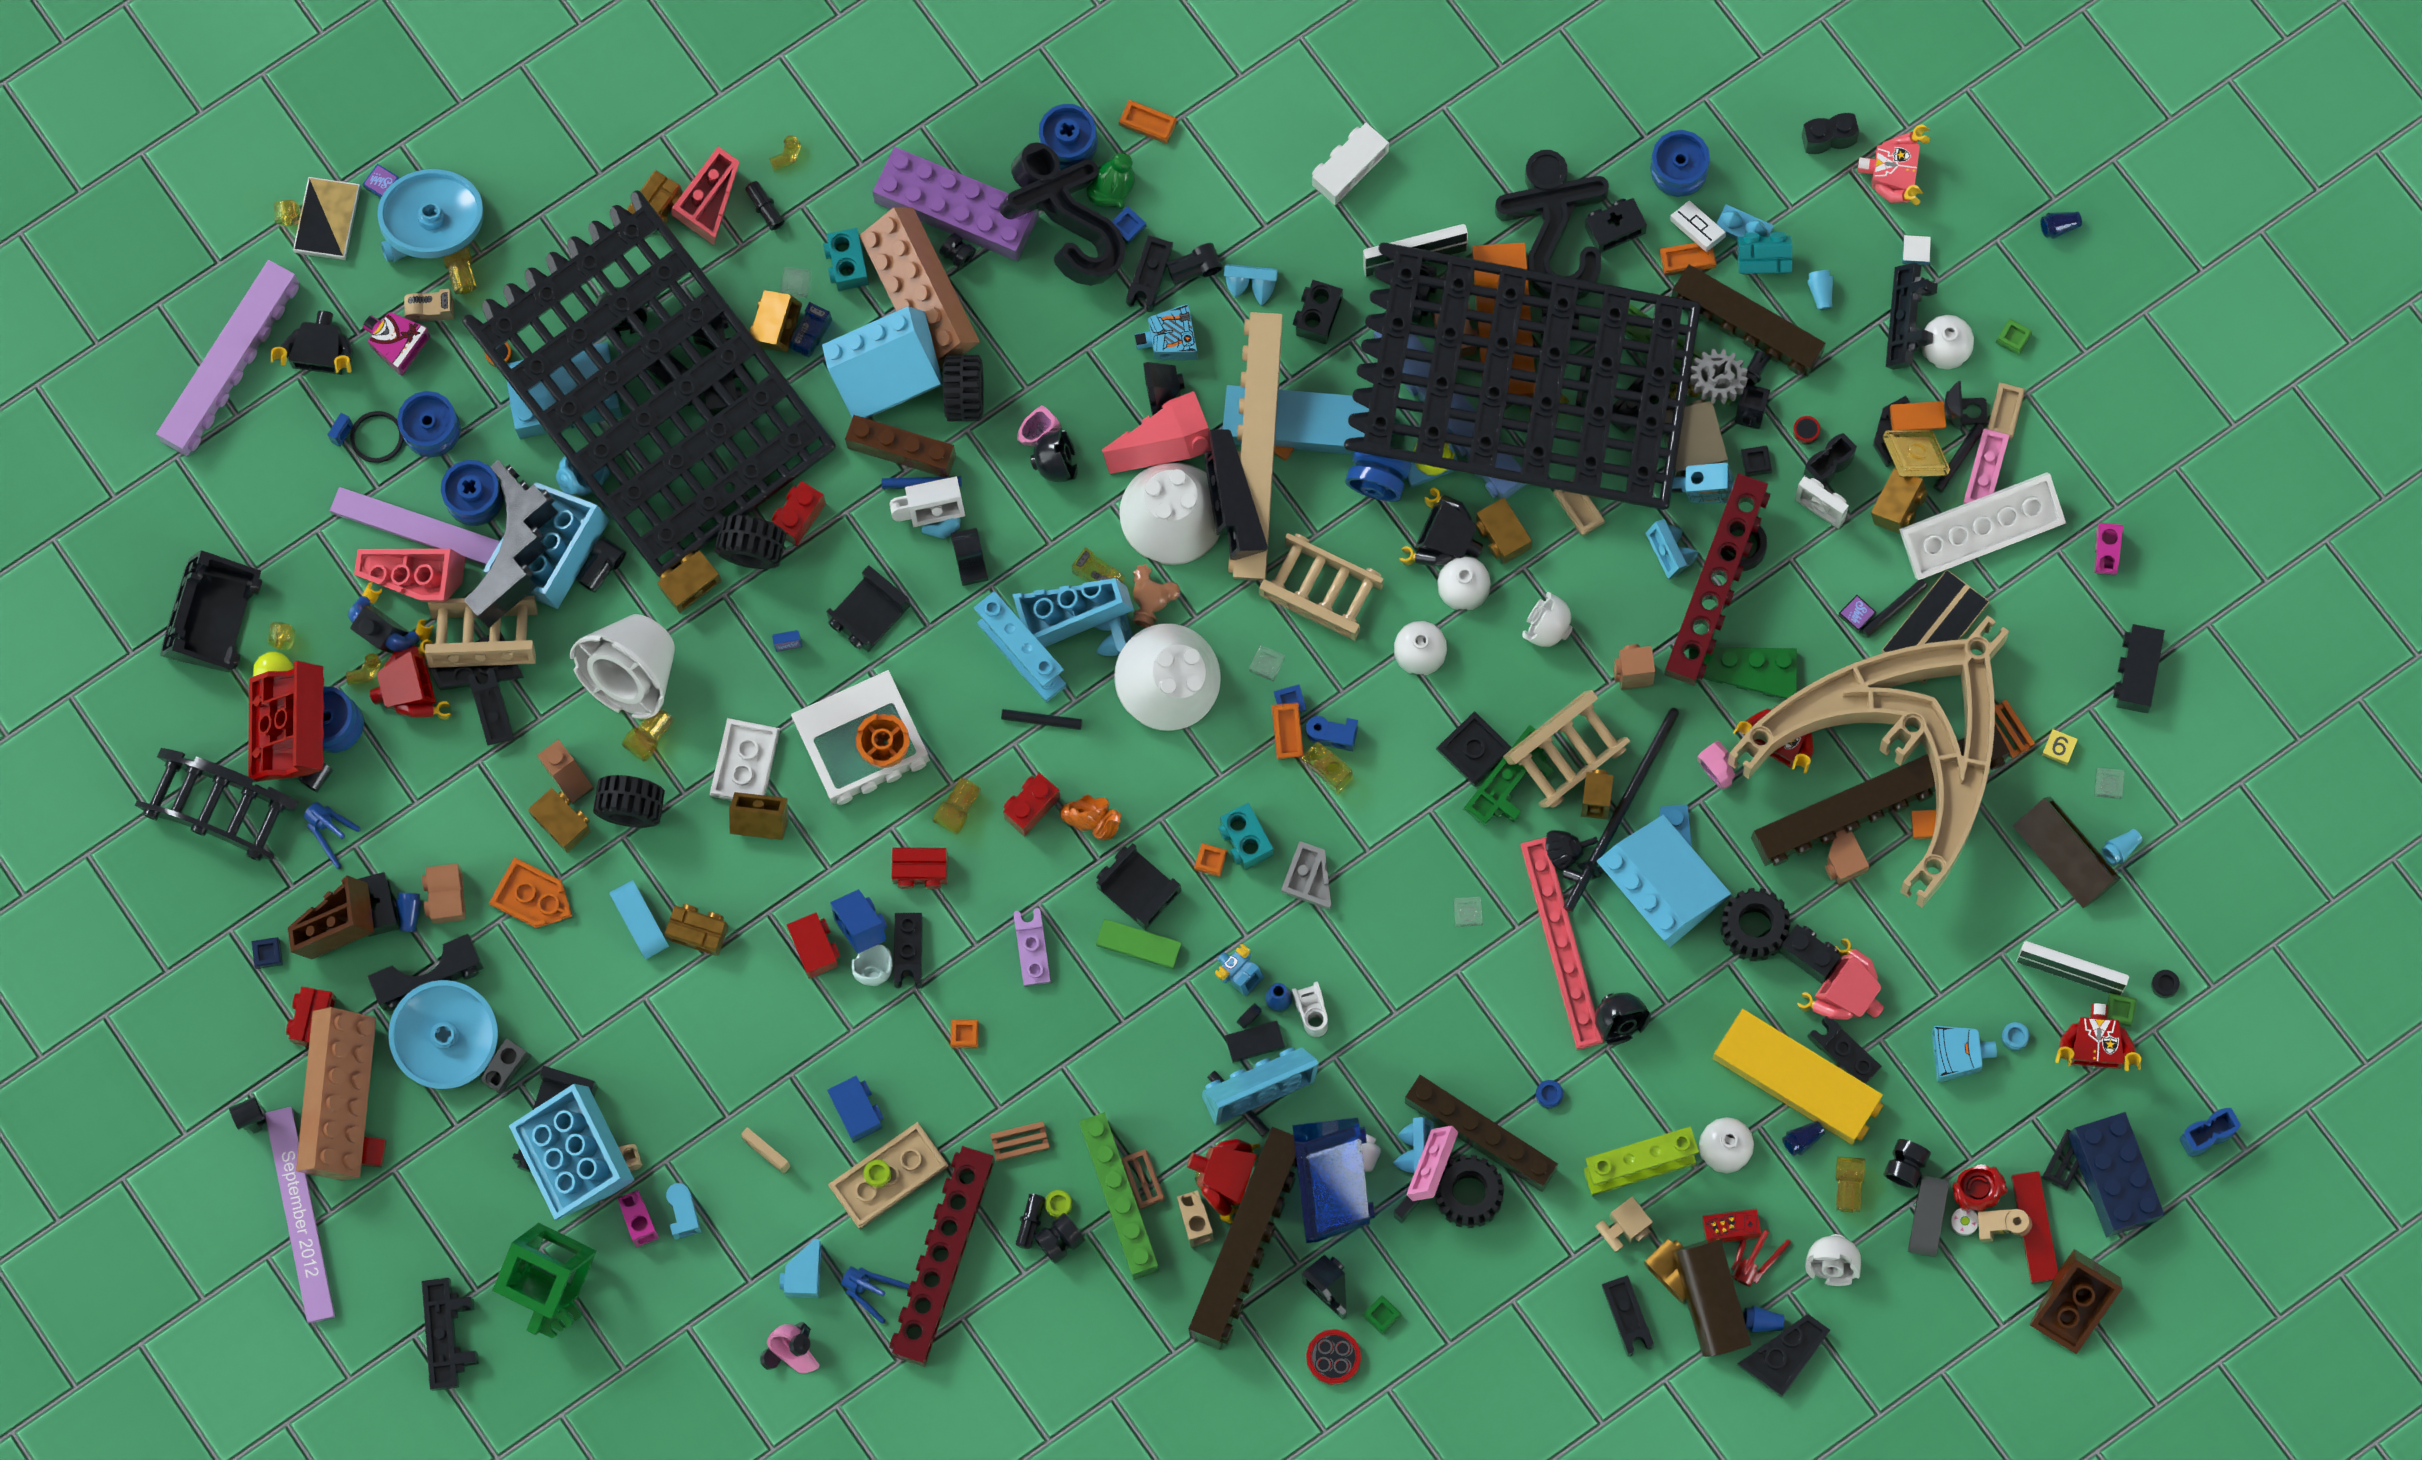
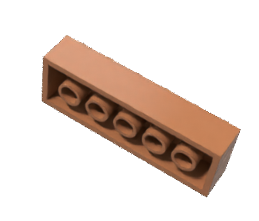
M893 207L859 235L895 310L898 311L909 306L925 311L940 370H943L944 360L947 355H964L980 342L913 207Z
M333 1007L313 1011L296 1165L297 1172L340 1181L360 1178L376 1017Z

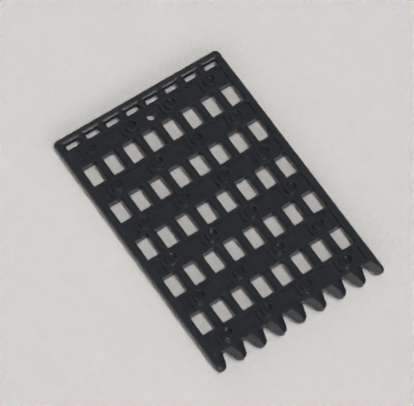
M636 190L631 194L635 213L632 214L619 205L612 206L610 209V217L614 225L612 230L599 221H592L589 224L588 230L593 244L589 245L576 236L570 237L567 242L572 257L570 261L557 252L548 253L546 262L551 275L546 276L536 268H528L525 272V279L529 291L525 292L517 285L508 283L503 290L508 303L506 308L493 299H486L482 304V309L487 322L482 323L472 315H465L462 318V323L652 570L660 577L665 571L669 569L674 570L681 565V560L690 553L695 554L718 537L721 520L725 517L721 511L735 502L738 509L728 516H746L833 451L836 444L640 191ZM656 231L661 234L672 249L671 252L661 259L658 258L645 241ZM636 246L651 264L648 269L639 275L624 257L626 253ZM614 262L617 263L630 280L629 283L619 290L614 287L603 272ZM689 272L705 291L693 301L677 282ZM592 278L596 279L609 296L597 306L582 288ZM667 288L671 290L684 307L673 316L669 315L656 298ZM572 293L588 312L576 322L560 303ZM647 303L662 322L661 325L651 332L648 331L635 314L636 311ZM550 309L555 312L566 327L564 331L555 337L552 336L539 319ZM721 314L737 333L725 343L709 324ZM626 319L641 338L630 348L627 347L614 330L617 325ZM529 325L534 328L545 343L534 353L530 351L518 335L520 331ZM699 330H702L716 349L705 358L699 354L688 339ZM604 335L620 353L619 356L608 364L593 346V343ZM508 340L524 359L512 369L496 350ZM679 345L695 364L683 374L667 355ZM582 351H585L599 369L588 379H585L571 360ZM753 356L756 357L769 374L768 377L758 384L753 381L742 366L743 363ZM657 361L661 363L674 380L662 390L646 371ZM562 366L578 385L566 395H564L550 376ZM732 371L748 390L737 400L733 398L720 381ZM636 377L640 379L652 395L650 399L641 405L637 403L625 387L626 384ZM540 382L543 383L556 400L553 405L544 411L529 393ZM711 387L727 406L715 416L699 397ZM614 393L619 395L631 411L620 421L616 419L604 403ZM786 397L801 416L800 419L790 426L787 425L774 408L776 404ZM689 403L695 407L706 422L694 432L678 413ZM594 408L610 427L598 437L582 418ZM764 413L780 431V434L769 442L753 424ZM669 418L684 436V439L674 447H671L657 429L658 426ZM573 424L589 443L577 453L561 434ZM743 429L746 430L759 447L757 451L747 458L732 439L733 436ZM648 434L663 452V455L652 463L636 445L638 441ZM819 439L823 445L810 454L806 448ZM721 445L725 446L738 463L737 466L727 473L722 470L711 455ZM626 450L642 468L631 479L628 478L615 461V458ZM798 455L802 461L789 470L785 464ZM701 460L717 479L706 489L701 486L689 470ZM605 466H607L621 485L609 495L593 476ZM777 471L780 477L770 485H767L764 479ZM680 476L696 495L684 505L668 486ZM728 483H732L735 486V490L731 493L725 490V485ZM756 486L759 493L746 501L743 495ZM658 492L662 494L675 511L663 521L647 502ZM637 508L640 509L654 527L642 537H640L626 518ZM714 518L717 524L704 533L700 527ZM692 534L696 540L683 549L679 543ZM671 550L675 556L662 565L658 559Z
M1382 242L1379 244V252L1394 260V264L1379 265L1374 269V276L1389 284L1390 288L1373 290L1369 296L1372 303L1386 309V312L1368 315L1365 320L1368 328L1382 335L1381 338L1365 339L1361 344L1362 351L1376 358L1377 362L1360 364L1357 367V375L1373 383V387L1359 388L1354 390L1352 394L1355 402L1369 408L1368 412L1353 413L1349 416L1348 424L1363 432L1364 437L1347 439L1344 442L1346 450L1661 510L1669 508L1701 309L1699 302ZM1422 260L1447 265L1445 279L1421 275ZM1474 270L1499 275L1497 289L1473 285ZM1526 280L1550 284L1549 299L1524 294ZM1422 285L1443 289L1441 304L1415 299L1417 286ZM1578 290L1602 294L1601 309L1576 304ZM1470 295L1495 299L1493 313L1468 309ZM1630 300L1655 304L1653 318L1628 314ZM1522 305L1547 309L1545 323L1520 319ZM1413 309L1439 314L1437 328L1411 324ZM1682 310L1689 311L1687 325L1680 324ZM1574 315L1599 319L1597 333L1572 329ZM1466 319L1491 324L1489 338L1464 334ZM1626 324L1651 329L1649 343L1625 339ZM1518 329L1543 334L1541 348L1517 344ZM1409 334L1435 339L1433 353L1407 348ZM1678 334L1685 335L1684 349L1676 348ZM1570 339L1594 343L1593 358L1568 353ZM1461 344L1486 348L1485 363L1459 358ZM1622 349L1646 353L1645 368L1620 363ZM1514 354L1539 358L1537 373L1512 368ZM1405 359L1431 363L1428 378L1403 373ZM1674 359L1682 360L1680 374L1672 373ZM1566 364L1591 368L1589 383L1564 378ZM1457 369L1483 373L1481 388L1455 383ZM1618 374L1643 378L1641 392L1616 388ZM1515 379L1535 383L1533 397L1507 393L1509 380ZM1670 383L1678 385L1676 399L1668 398ZM1407 384L1426 388L1424 402L1398 398L1400 385ZM1562 388L1587 393L1585 407L1560 403ZM1453 393L1479 398L1477 411L1472 412L1451 408ZM1655 396L1658 398L1659 403L1651 404L1649 398ZM1614 398L1639 403L1637 417L1612 413ZM1505 404L1531 408L1529 422L1503 418ZM1396 408L1422 413L1420 427L1394 423ZM1667 408L1674 409L1672 424L1664 422ZM1558 413L1583 418L1581 432L1556 428ZM1449 418L1474 423L1472 437L1447 433ZM1610 423L1634 427L1633 442L1609 438ZM1501 428L1527 433L1525 447L1500 443ZM1392 433L1418 438L1416 452L1390 448ZM1663 433L1670 434L1668 449L1661 447ZM1554 438L1578 442L1577 457L1553 453ZM1445 443L1469 447L1468 462L1443 458ZM1606 448L1631 452L1629 467L1604 462ZM1497 453L1522 457L1521 472L1496 468ZM1659 458L1666 459L1664 473L1657 472ZM1550 463L1575 467L1573 482L1549 478ZM1602 473L1628 477L1625 492L1600 487ZM1655 483L1662 484L1660 498L1653 497Z

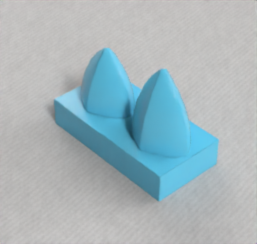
M1727 204L1716 223L1726 232L1727 236L1736 240L1738 237H1743L1745 233L1749 232L1758 233L1760 236H1770L1774 226Z
M1226 264L1224 276H1226L1227 287L1234 297L1240 296L1248 286L1249 278L1252 279L1254 296L1259 304L1263 305L1270 298L1274 290L1275 282L1278 280L1279 269Z
M1665 519L1656 521L1645 534L1667 578L1671 579L1677 577L1685 568L1689 567L1696 560L1699 552L1690 548L1678 547L1677 542L1680 540L1683 530L1676 526L1668 525Z
M1126 614L1095 626L1099 630H1111L1112 632L1102 641L1096 652L1103 656H1116L1120 654L1126 643L1133 637Z
M1424 1117L1413 1118V1123L1401 1130L1398 1137L1404 1143L1413 1146L1414 1150L1407 1151L1393 1162L1396 1167L1402 1171L1415 1173L1430 1131L1434 1129L1433 1121Z

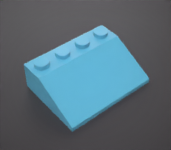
M907 306L822 344L828 371L852 418L853 415L867 419L943 385L925 311Z
M608 342L593 345L607 364L611 362ZM585 351L571 359L585 379H588L599 370ZM523 360L507 364L512 369ZM563 366L550 375L564 395L578 386ZM507 381L514 426L519 439L547 433ZM542 382L529 391L543 411L556 402ZM614 393L604 403L616 418L623 417L618 394ZM595 408L582 417L587 424L605 421Z
M535 482L534 485L540 492L545 489L555 500L552 506L558 513L538 529L545 537L541 542L546 546L547 550L528 566L534 574L531 579L537 587L527 596H535L536 601L558 609L610 519L596 504ZM503 538L501 539L500 543L498 544L497 548L492 554L490 560L483 570L484 573L487 574L490 568L492 567L497 557V554L500 550Z
M1664 814L1617 843L1597 860V863L1669 947L1673 946L1732 896Z
M1291 1047L1282 1051L1279 1054V1058L1272 1061L1269 1058L1263 1059L1255 1064L1256 1068L1247 1072L1245 1069H1241L1230 1075L1231 1079L1222 1083L1220 1080H1216L1205 1086L1206 1090L1202 1092V1098L1215 1126L1314 1083L1319 1065L1317 1059L1302 1047L1297 1050Z
M573 1084L509 1125L554 1220H559L609 1197L635 1181L588 1086Z

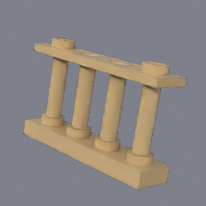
M1288 533L1285 537L1286 545L1291 547L1275 580L1267 581L1263 579L1259 587V595L1355 641L1360 632V625L1357 624L1356 617L1371 588L1375 587L1382 590L1383 578H1381V574L1371 568L1362 569L1310 544L1309 540L1300 534L1293 536ZM1300 553H1303L1315 560L1299 591L1292 593L1285 589L1284 583ZM1324 564L1339 570L1323 602L1315 604L1309 601L1308 595ZM1349 575L1362 581V584L1347 613L1341 616L1333 612L1332 606Z
M535 596L524 597L504 615L517 616L515 641H500V618L490 627L488 642H473L474 618L478 616L464 601L465 598L448 599L446 602H428L431 618L437 619L436 643L425 645V655L429 668L535 664L536 653L533 641L527 640L528 615H538ZM448 618H464L463 641L461 643H447Z
M1592 690L1584 691L1503 756L1509 765L1517 763L1523 765L1546 797L1538 803L1541 808L1556 807L1565 799L1562 795L1586 777V772H1592V770L1598 768L1610 757L1613 759L1619 757L1626 751L1624 746L1630 742L1628 737L1619 738L1616 741L1595 713L1592 703L1598 697ZM1578 714L1586 717L1608 747L1597 757H1595L1572 726L1574 724L1572 719ZM1558 730L1566 734L1587 763L1577 773L1572 770L1551 742L1553 740L1551 736ZM1537 747L1545 750L1567 780L1555 790L1531 759L1532 754L1530 752Z

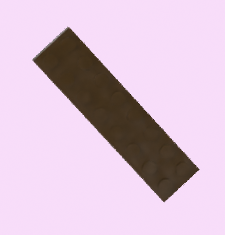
M1275 1127L1271 1128L1188 1328L1190 1338L1221 1350L1223 1343L1228 1345L1233 1334V1325L1231 1324L1233 1318L1238 1320L1244 1304H1242L1243 1294H1249L1254 1283V1274H1252L1254 1267L1260 1268L1265 1255L1263 1253L1264 1243L1269 1244L1275 1232L1273 1221L1275 1217L1280 1219L1285 1207V1198L1283 1197L1285 1192L1290 1194L1296 1180L1294 1178L1296 1174L1294 1170L1296 1167L1300 1169L1304 1162L1306 1148L1303 1147L1302 1138Z

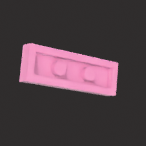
M1983 429L1963 505L1994 493L2009 435Z
M1453 1126L1431 1129L1406 1194L1412 1201L1434 1198L1458 1135V1131Z

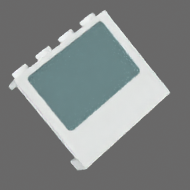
M889 670L791 714L832 805L848 803L853 799L852 796L861 792L863 794L870 793L877 788L878 784L885 781L887 783L894 782L902 777V773L909 770L912 772L924 768L926 763L930 761L924 744ZM873 714L895 715L903 721L908 729L910 744L907 755L900 763L893 767H873L862 759L857 750V729L864 719Z

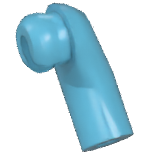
M960 517L951 518L938 524L923 525L922 533L946 539L951 536V533L958 531L961 519Z

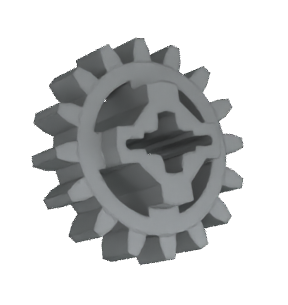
M1712 349L1711 355L1702 352L1701 359L1695 358L1694 364L1691 366L1690 385H1695L1693 392H1702V400L1710 397L1712 404L1716 402V399H1720L1722 404L1726 403V398L1735 401L1736 395H1742L1748 378L1746 375L1748 370L1747 368H1742L1744 361H1735V353L1727 356L1725 349L1722 350L1721 354H1717L1715 349Z

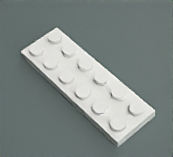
M2046 472L1899 530L1915 578L1921 580L2063 525L2066 521L2051 475Z

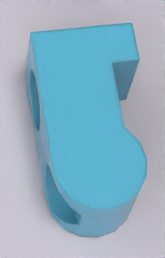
M681 1183L671 1185L666 1192V1198L674 1209L677 1223L670 1224L673 1237L676 1240L701 1233L695 1205L688 1187Z

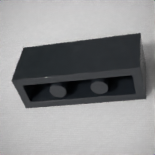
M2133 624L2130 632L2125 631L2122 647L2127 649L2125 657H2120L2117 671L2122 673L2121 682L2115 683L2113 698L2117 699V708L2148 714L2152 704L2165 630Z

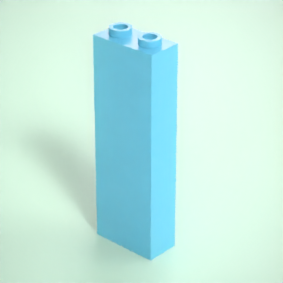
M1227 385L1222 429L1231 431L1235 445H1242V441L1237 440L1238 424L1243 425L1244 414H1239L1240 398H1245V388ZM1278 389L1275 446L1294 447V450L1353 455L1354 451L1345 449L1344 442L1349 438L1364 437V433L1351 427L1348 424V418L1353 413L1368 412L1369 408L1355 402L1352 396Z

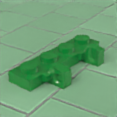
M1529 725L1511 749L1536 729ZM1537 747L1530 752L1532 754L1531 759L1548 780L1554 769L1544 763L1547 758L1542 754L1544 749ZM1503 758L1463 810L1484 826L1493 815L1498 818L1503 815L1514 822L1521 814V811L1509 802L1512 799L1509 794L1526 773L1529 776L1530 774L1523 765L1518 763L1509 765Z

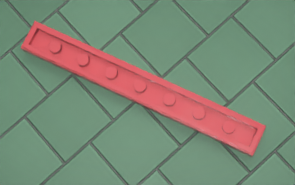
M1547 837L1521 843L1520 847L1577 1050L1603 1044V1039L1595 1025L1593 1002L1568 912L1563 908L1565 902L1556 869L1547 855Z

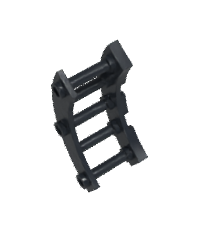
M166 748L160 749L157 758L166 762L164 765L166 769L151 802L136 801L135 806L143 810L142 815L155 821L158 818H163L189 826L192 832L201 836H205L206 833L247 851L246 856L253 860L261 861L262 858L273 860L274 854L263 849L279 813H283V810L295 811L299 801L272 787L265 789L257 784L253 785L254 779L199 757H196L195 760L184 758L185 754L183 752ZM180 769L186 770V778L171 810L160 807L175 773L179 772ZM203 775L212 778L214 785L199 818L195 819L181 812L197 778ZM230 785L242 790V798L227 831L208 824L223 789ZM258 797L269 803V811L254 844L236 835L252 800H256Z

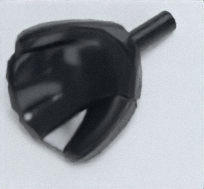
M1560 830L1549 831L1546 835L1547 855L1554 866H1557L1560 870H1565L1572 866L1584 854L1583 848L1598 843L1597 837L1579 842L1578 837Z

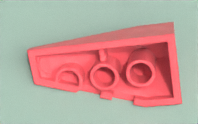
M1193 391L1169 400L1162 405L1163 409L1152 417L1148 415L1142 420L1143 423L1133 431L1125 432L1102 449L1109 473L1113 474L1191 459L1207 451H1212L1208 435L1209 427L1195 392Z
M358 549L354 575L422 602H446L463 582L466 557L452 549Z

